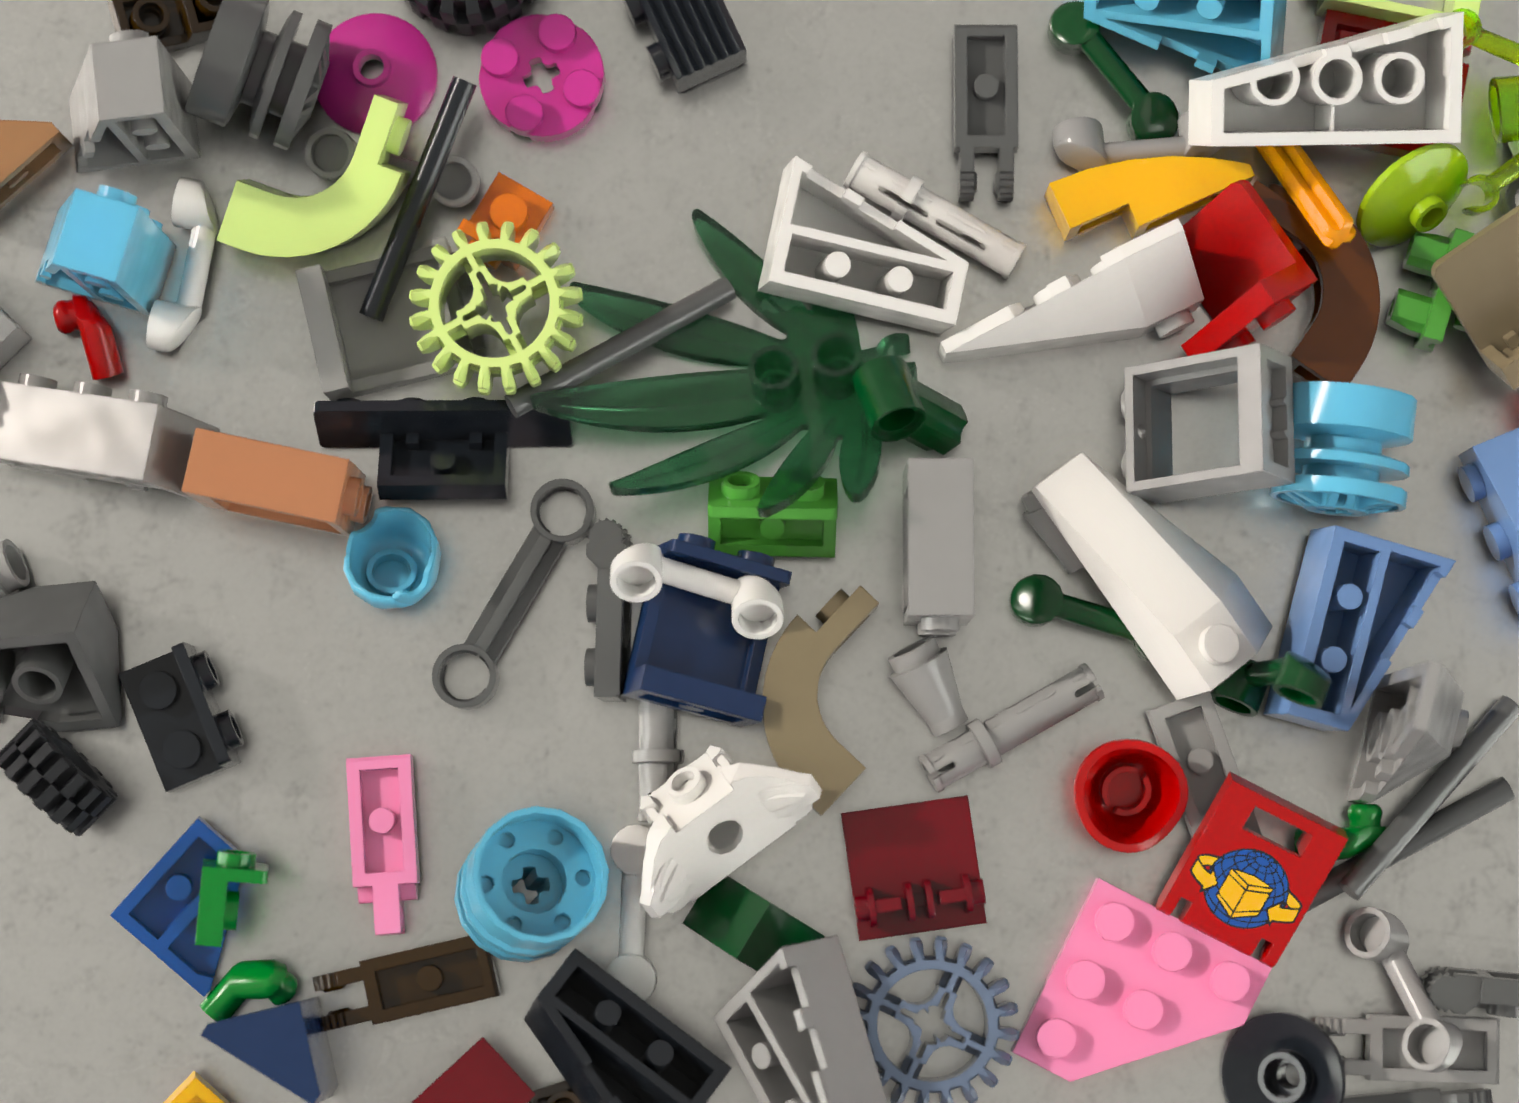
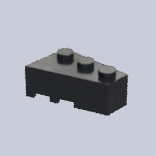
M576 948L536 997L524 1018L526 1024L581 1103H706L732 1069Z

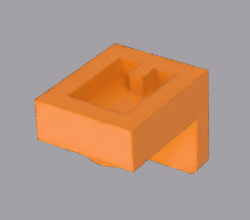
M498 172L470 220L468 221L463 218L457 230L460 229L464 232L470 244L479 241L476 231L477 223L487 222L491 238L500 239L501 226L505 221L513 222L515 226V242L520 243L524 234L530 228L540 233L553 212L554 205L549 200ZM502 260L484 263L487 268L496 271L501 263L515 272L520 264Z

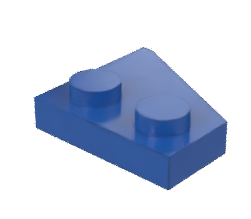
M199 816L112 911L110 916L205 997L212 987L227 930H223L222 947L195 945L203 859L216 860L217 850L238 849ZM228 882L227 890H239L240 882Z

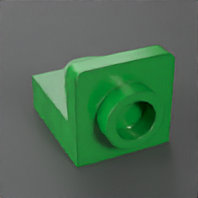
M222 849L217 850L216 860L203 859L195 945L222 947L223 930L236 931L240 891L227 890L228 882L268 884L269 866L265 863H256L257 853L244 850Z

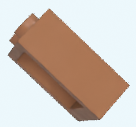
M201 428L195 429L181 490L206 507L349 536L354 531L356 522L361 524L366 522L372 499V487L364 485L366 475L350 459Z

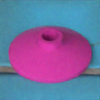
M369 13L352 17L331 31L329 42L330 64L317 99L325 113L337 125L349 132L361 135L374 95H387L408 103L404 118L412 120V125L421 118L434 98L438 81V69L430 44L417 28L393 15ZM379 60L383 63L384 68L378 77L368 79L361 75L362 66L367 61Z

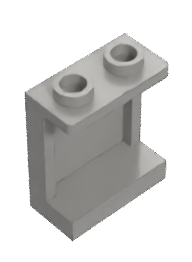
M445 236L433 239L434 246L439 244L450 255L455 253L452 252ZM434 246L410 252L383 322L359 312L380 259L325 271L320 264L295 270L322 390L330 401L362 396L455 373L458 367L457 363L442 374H438L433 369L432 363L435 357L442 351V348L432 353L422 354L417 346V342L432 330H414L409 321L410 316L415 313L428 310V308L413 304L409 299V294L411 290L418 288L431 290L432 286L424 283L418 277L416 271L420 265L429 266L437 271L442 265L436 261L431 252ZM467 272L455 282L449 292L445 305V324L457 318L456 312L465 307L461 289L472 287ZM484 334L476 336L471 340L468 336H465L455 341L463 349L475 355V350L486 348Z

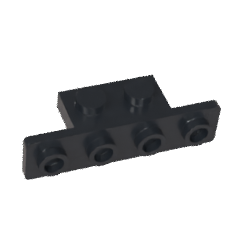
M408 397L401 400L371 401L341 398L336 401H316L313 412L320 446L324 448L380 447L377 475L379 500L507 499L509 447L572 445L573 432L570 402L564 399H551L519 418L514 417L505 400H488L481 397H470L463 400H423Z

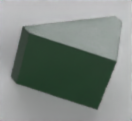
M729 876L697 898L682 923L757 972L781 947L825 937Z

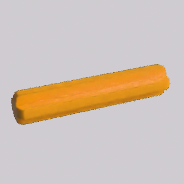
M1300 145L1255 146L1324 246L1337 249L1343 242H1351L1356 234V230L1353 227V218Z

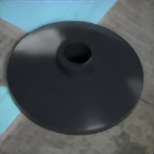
M1274 1012L1251 1019L1234 1034L1223 1058L1222 1082L1228 1103H1343L1346 1078L1340 1053L1328 1034L1313 1021L1303 1016L1287 1012ZM1289 1064H1293L1298 1070L1300 1083L1297 1087L1291 1085L1286 1078V1068Z

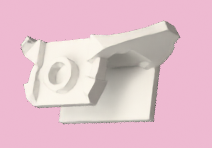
M710 745L706 753L690 765L674 772L666 783L650 795L642 796L640 810L647 822L652 824L647 836L639 903L651 918H661L666 913L673 914L681 910L687 903L695 901L795 826V822L805 817L812 810L813 803L821 796L822 789L811 774L741 762L732 764L734 760L723 748Z

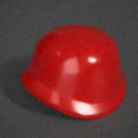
M1119 739L1102 744L1084 759L1075 777L1074 802L1081 823L1097 842L1118 852L1137 853L1157 845L1179 822L1188 803V783L1178 761L1160 746L1139 739Z

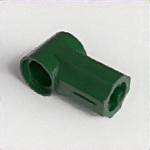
M894 355L877 357L864 363L855 371L852 378L853 386L870 432L876 440L895 442L904 439L925 451L935 450L942 455H945L961 444V434L963 428L968 423L962 405L913 379L907 362L903 358Z

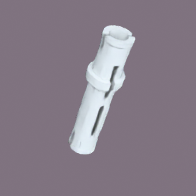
M865 151L860 153L844 181V187L851 188L891 211L890 217L898 222L905 219L947 243L950 247L959 250L1001 274V277L1007 280L1027 244L1022 241L1020 243L978 219L973 214L964 211L924 188L925 180L914 175L910 180L870 157Z

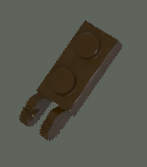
M470 936L359 961V967L312 977L315 992L322 990L326 993L345 988L347 984L363 981L368 1006L356 1009L347 1007L330 1011L327 1016L321 1017L324 1031L371 1020L372 1024L376 1025L502 995L493 955L478 947Z

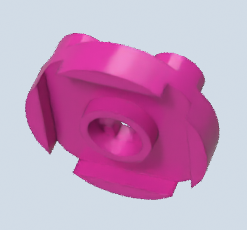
M557 13L550 15L534 14L508 23L495 34L492 40L486 43L481 53L479 85L489 113L501 127L509 132L513 131L519 136L530 137L532 141L545 143L568 138L589 123L595 114L596 106L601 100L605 85V71L602 57L595 42L586 31L576 26L570 18ZM543 63L546 68L555 67L560 72L559 75L552 78L553 90L542 93L537 85L531 87L525 85V79L532 75L531 67Z

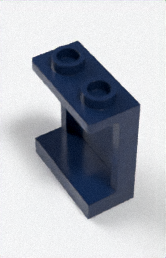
M680 533L677 539H671L658 545L661 548L663 557L730 578L738 579L745 575L758 576L770 582L777 591L790 585L792 572L774 567L775 558L764 553L739 550L737 556L715 550L716 542L714 540L690 533ZM662 583L661 590L655 597L642 602L621 695L738 727L762 722L767 697L756 694L768 638L750 639L740 635L732 624L731 604Z

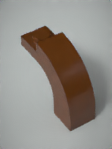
M1256 180L1253 184L1254 189L1318 279L1311 285L1312 311L1308 325L1288 354V356L1292 357V374L1304 382L1329 381L1351 383L1367 358L1379 321V281L1370 250L1354 224L1353 227L1356 230V234L1351 242H1343L1337 249L1324 246L1284 187L1275 183H1270L1266 187Z

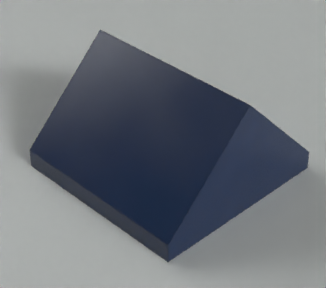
M319 996L212 1022L206 1025L200 1035L308 1103H320L332 1097L339 1086L327 1031H324L321 1017H323Z

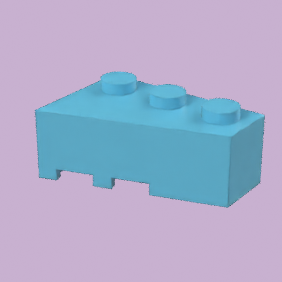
M1084 0V19L1155 50L1158 49L1159 44H1162L1196 59L1195 67L1212 74L1215 68L1224 71L1283 55L1287 0Z
M99 185L97 194L76 188L57 212L35 282L150 315L153 303L156 299H160L176 245L161 230L163 224L151 219L148 209L136 205L138 198L133 194L106 185Z

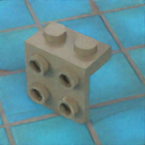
M1518 205L1435 261L1431 268V275L1487 367L1512 389L1519 387Z

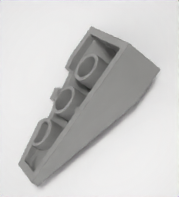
M1427 661L1383 676L1372 695L1347 801L1357 804L1372 803L1449 757L1452 747L1459 748L1461 746L1469 721V712L1461 709L1465 693L1443 664Z

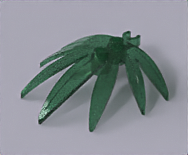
M695 209L692 212L694 230L721 277L725 276L730 281L737 297L749 309L787 337L783 340L777 339L751 328L707 314L650 346L692 360L748 367V369L655 376L541 392L530 396L533 408L539 412L590 426L633 432H693L735 426L763 419L610 482V491L615 496L665 493L720 479L761 460L787 443L800 431L808 430L807 434L781 464L757 506L758 516L760 518H767L790 506L814 485L830 462L839 440H842L839 469L843 489L853 503L862 502L867 497L879 474L882 460V441L876 440L870 432L855 392L852 378L859 367L874 358L909 354L910 340L906 333H894L884 337L877 347L861 350L854 314L807 303L811 309L809 311L801 301L757 291L764 261L730 231L703 211ZM579 282L570 283V286L580 287L583 292V300L577 303V305L619 332L672 305L608 288ZM907 362L912 378L918 381L916 363Z

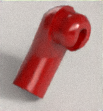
M73 294L72 300L56 302L53 306V315L57 329L63 334L79 330L92 379L100 380L123 373L112 327L91 298Z

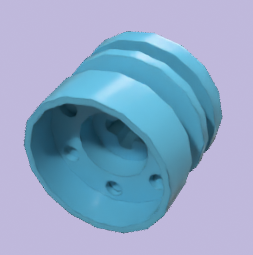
M1329 381L1293 383L1294 438L1304 441V447L1294 448L1295 473L1301 475H1295V484L1270 487L1269 496L1275 500L1302 506L1307 511L1334 516L1362 517L1374 513L1403 511L1406 509L1408 493L1403 488L1380 482L1405 480L1410 475V466L1405 462L1382 455V449L1406 446L1413 442L1417 400L1412 395L1398 390L1372 385Z
M533 806L509 812L487 829L479 842L470 851L457 874L454 901L461 926L478 947L501 960L529 963L551 957L572 941L596 917L607 895L609 868L602 845L585 823L563 810ZM520 879L524 880L526 890L537 891L538 895L530 904H526L524 894L513 893L512 888Z

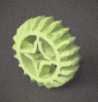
M505 221L503 223L500 239H492L487 222H479L476 227L479 241L469 244L464 232L458 229L452 233L454 243L458 248L455 253L450 255L439 244H436L431 249L436 261L442 265L438 271L426 265L418 267L416 271L418 277L432 287L431 290L418 288L410 291V301L419 307L428 308V310L415 313L410 316L409 321L414 330H432L417 342V346L422 354L432 353L442 348V351L435 357L432 363L433 369L438 374L445 373L456 363L458 364L453 378L456 387L463 389L469 384L473 374L476 373L479 374L477 384L481 395H490L493 389L494 377H502V385L506 394L514 395L517 392L514 375L524 372L528 383L535 388L541 385L539 373L534 367L542 361L549 370L555 373L562 368L560 360L551 351L554 346L564 351L573 352L575 350L576 340L561 330L562 327L578 328L583 326L584 318L581 313L565 309L566 306L581 302L583 300V292L580 287H561L569 282L576 275L572 263H565L551 268L561 254L560 247L556 243L548 244L541 251L535 253L540 239L537 230L530 228L524 234L520 243H516L513 222ZM501 260L510 261L528 268L537 276L528 281L522 277L512 282H501L491 275L484 263ZM467 272L474 288L473 297L469 304L456 312L457 318L445 324V305L449 292L455 282ZM483 283L487 284L493 296H500L502 303L506 297L512 300L505 306L508 315L506 319L512 331L511 334L506 333L500 321L494 322L491 314L487 320L481 318L488 311L487 297L481 286ZM549 293L550 307L545 326L539 336L527 346L519 329L520 320L525 312L536 306V299ZM483 334L493 335L502 341L510 355L499 358L478 356L463 349L455 341L465 336H468L471 340Z

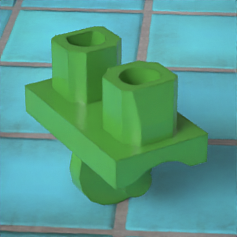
M1455 228L1448 237L1415 232L1409 241L1402 268L1432 277L1431 268L1434 262L1474 236V233ZM1433 279L1428 296L1398 288L1391 301L1385 324L1407 335L1416 337L1413 348L1431 353L1435 344L1443 342L1452 308ZM1456 316L1453 327L1465 331Z

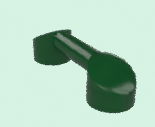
M1072 1L1060 5L1053 12L1048 24V37L1051 44L1063 54L1079 55L1085 53L1129 106L1131 112L1128 116L1126 127L1131 141L1174 137L1178 129L1179 119L1175 103L1165 94L1149 92L1099 32L1100 25L1084 19V2Z
M1033 574L1024 577L1013 587L1009 597V606L1013 616L1020 623L1030 627H1040L1057 618L1131 641L1133 650L1142 660L1151 663L1114 609L1063 594L1060 585L1053 578L1046 575Z
M1287 651L1283 658L1258 662L1249 660L1211 690L1210 693L1216 705L1239 715L1254 717L1257 715L1266 690L1270 685H1273L1272 688L1278 695L1291 702L1310 708H1321L1332 680L1324 670L1307 658L1295 652Z

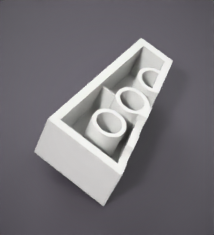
M1464 12L1433 13L1189 80L1188 145L1216 147L1461 143Z

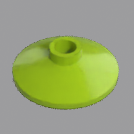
M1434 143L1413 150L1394 162L1374 181L1360 203L1356 225L1362 237L1371 245L1387 247L1410 240L1415 232H1427L1438 226L1446 217L1448 210L1457 200L1466 183L1468 161L1465 155L1452 144Z

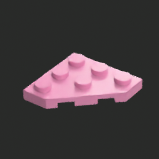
M1096 878L1019 1032V1038L1015 1040L1010 1051L1069 1082L1243 1026L1272 968L1261 963L1258 959L1247 956L1180 922L1178 918L1160 912L1156 907L1102 879Z

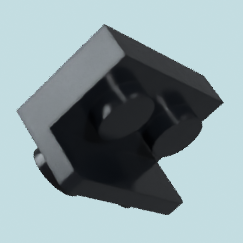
M185 642L172 646V652L118 674L164 789L170 793L240 764L241 761L236 748L244 745L241 731L233 714L229 709L223 712L220 711L212 692L213 688L220 686V682L208 653L205 650L197 653L193 645Z

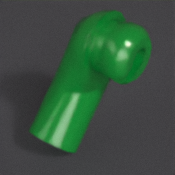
M1352 804L1348 808L1349 827L1340 828L1345 830L1349 840L1337 860L1349 859L1370 848L1386 829V826H1381L1383 812L1378 804ZM1299 828L1295 829L1294 847L1296 853H1298L1296 843L1303 832V830Z
M275 959L241 961L226 973L202 1001L200 1007L213 1020H224L231 1018L246 999L269 998L274 1005H282L289 1002L297 991L298 982L295 975L287 972V966Z

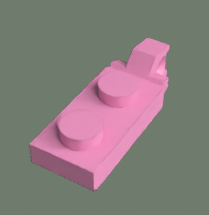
M413 755L346 759L353 888H357L359 904L373 903L375 935L405 934L404 901L418 900L417 884H420Z

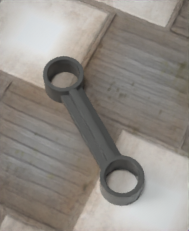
M555 479L545 483L535 493L530 506V515L534 526L464 644H457L447 648L434 663L432 670L433 686L439 697L446 703L459 709L471 710L485 705L495 695L499 685V670L496 663L565 546L574 545L584 540L590 533L588 529L593 527L592 523L595 524L596 509L589 492L581 484L569 479ZM559 491L579 494L586 508L582 527L578 531L565 536L551 534V531L544 526L540 518L542 503L550 495ZM462 653L479 655V658L487 665L490 673L487 688H484L478 696L471 699L455 698L448 692L444 683L446 664L453 657Z

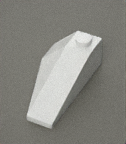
M1177 218L1100 256L1102 261L1090 269L1092 276L1081 281L1078 274L1072 276L1065 275L1046 285L1045 289L1033 296L1035 304L1023 308L1021 302L1014 303L941 341L938 354L942 363L1140 338L1154 330L1157 331L1160 339L1191 325L1194 322L1191 312L1196 311L1203 302L1204 296L1186 235L1179 219Z
M1083 452L1077 454L1031 489L1177 700L1213 690L1258 654L1273 626L1238 575L1140 497L1127 493L1126 486Z

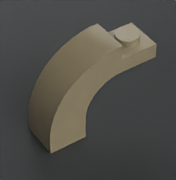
M861 585L851 596L843 589H840L815 616L823 623L817 632L797 614L778 640L765 673L763 696H766L767 699L763 713V723L773 759L778 768L811 774L821 787L822 792L820 798L813 803L812 809L820 816L866 769L829 732L820 714L817 697L819 679L829 659L879 605V602Z

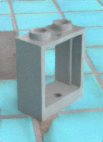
M1257 343L1124 368L1125 390L1121 396V411L1125 419L1126 452L1122 457V473L1126 481L1127 493L1158 504L1295 484L1292 357L1264 344ZM1238 383L1240 465L1173 475L1171 394Z
M908 458L903 472V625H917V636L920 637L956 636V632L960 631V625H967L975 616L974 458Z

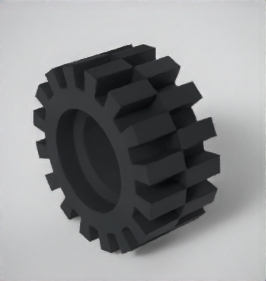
M32 718L0 751V767L5 770L3 773L8 779L18 785L16 788L23 795H27L34 801L32 804L40 811L44 810L52 821L57 825L60 823L69 833L73 832L76 836H82L118 799V795L113 790L112 785L101 777L103 774L96 767L92 766L81 752L78 753L67 739H62L53 728L47 727L39 719Z

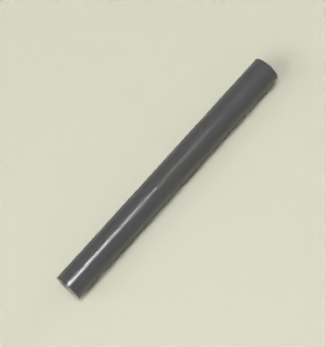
M725 276L565 362L557 373L549 371L540 376L541 385L533 388L527 383L518 388L516 394L505 395L504 398L507 406L514 417L519 418L736 299L733 286Z
M1504 695L1499 698L1465 737L1461 746L1451 753L1339 882V886L1346 894L1355 900H1359L1517 719L1519 716V705L1515 701Z
M1500 777L1434 813L1387 868L1514 800L1515 795L1509 783L1504 777ZM1366 851L1331 869L1307 912L1344 892L1339 886V882Z

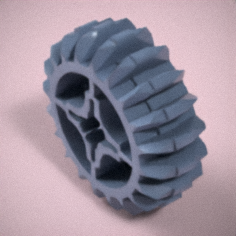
M943 936L935 938L933 955L924 956L921 939L919 937L910 938L909 948L912 958L905 961L902 960L899 951L894 945L886 947V957L893 967L884 973L878 964L869 961L865 965V970L869 975L878 980L873 989L871 990L862 983L854 982L852 985L855 995L867 1000L865 1009H860L875 1063L880 1068L878 1073L882 1086L884 1087L889 1079L896 1082L891 1092V1103H903L908 1089L917 1091L915 1103H929V1093H939V1103H954L950 1091L959 1087L964 1098L969 1103L976 1102L978 1100L977 1092L969 1082L976 1076H979L986 1085L994 1088L999 1080L995 1074L985 1068L990 1059L992 1058L1005 1066H1009L1013 1060V1057L1007 1052L996 1048L998 1038L1008 1041H1015L1019 1038V1031L1017 1029L1000 1026L999 1017L1012 1016L1018 1013L1017 1004L1014 1002L996 1004L994 996L1005 992L1009 988L1008 980L1002 977L995 979L987 985L982 978L991 971L994 962L990 958L984 957L973 969L966 966L972 953V946L967 943H962L958 947L954 959L947 958L948 943L947 938ZM929 969L944 970L939 984H936L931 995L923 1001L910 1002L888 993L899 980L909 974ZM962 980H965L971 986L981 1003L984 1015L982 1037L958 1025L954 1018L953 1007L957 998L956 993ZM946 992L940 1006L943 1008L940 1019L948 1025L951 1031L962 1035V1038L956 1039L945 1033L943 1037L938 1039L934 1034V1041H924L919 1054L916 1055L922 1042L920 1040L922 1029L914 1022L912 1017L901 1013L900 1010L905 1008L918 1014L920 1010L924 1009L929 1014L928 1006L938 1007L943 994ZM879 1010L901 1021L909 1030L910 1040L905 1052L906 1056L900 1068L889 1060L881 1047L877 1031ZM952 1046L973 1054V1057L964 1066L948 1075L940 1077L919 1076L923 1065L927 1063L931 1054L940 1047Z

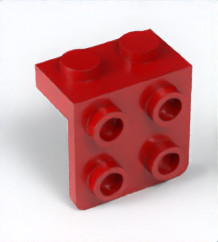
M1238 180L1230 184L1182 226L1204 296L1201 304L1212 318V321L1182 344L1181 347L1187 356L1254 344L1256 340L1251 333L1260 326L1263 331H1266L1291 315L1296 310L1291 301L1318 280L1257 191L1247 180Z

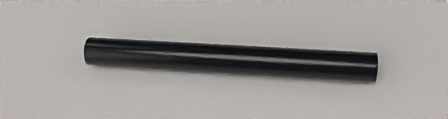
M455 76L452 77L359 311L365 316L381 322L385 318L477 87L475 84Z

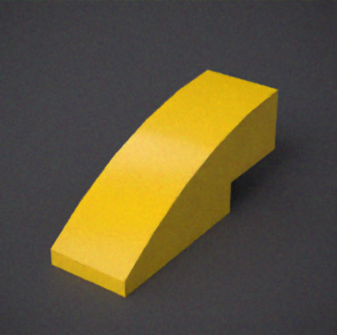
M1165 156L1132 159L1086 169L1049 183L1044 198L1064 241L1119 217H1122L1133 239L1177 218L1179 219L1204 208L1230 184L1238 180L1251 182L1255 174L1248 163L1217 158Z

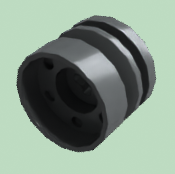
M223 0L199 62L185 106V113L225 127L232 118L239 103L246 104L252 107L249 137L258 140L268 113L282 119L273 146L288 151L294 137L305 123L310 120L330 64L329 42L333 25L318 19L309 44L306 46L294 41L303 13L293 10L277 35L266 30L269 0Z

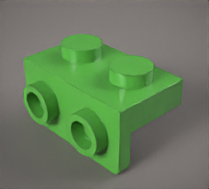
M734 471L724 476L709 475L708 538L716 542L715 550L731 555H737L739 550H749L769 556L835 558L836 521L838 517L837 478H823L820 475L808 472L796 473L789 477H759L747 471Z

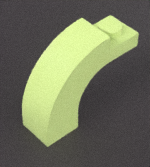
M374 95L348 168L333 185L322 192L310 196H300L278 190L251 179L236 180L216 241L258 255L297 257L334 249L366 233L397 202L411 174L410 171L388 163L391 154L401 155L408 140L412 126V120L404 118L408 103L387 95Z

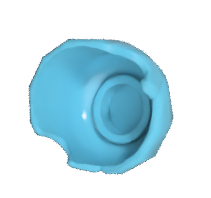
M384 506L374 511V516L367 525L350 533L346 546L343 571L354 595L371 606L379 609L404 608L417 603L434 587L442 555L429 520L408 507Z

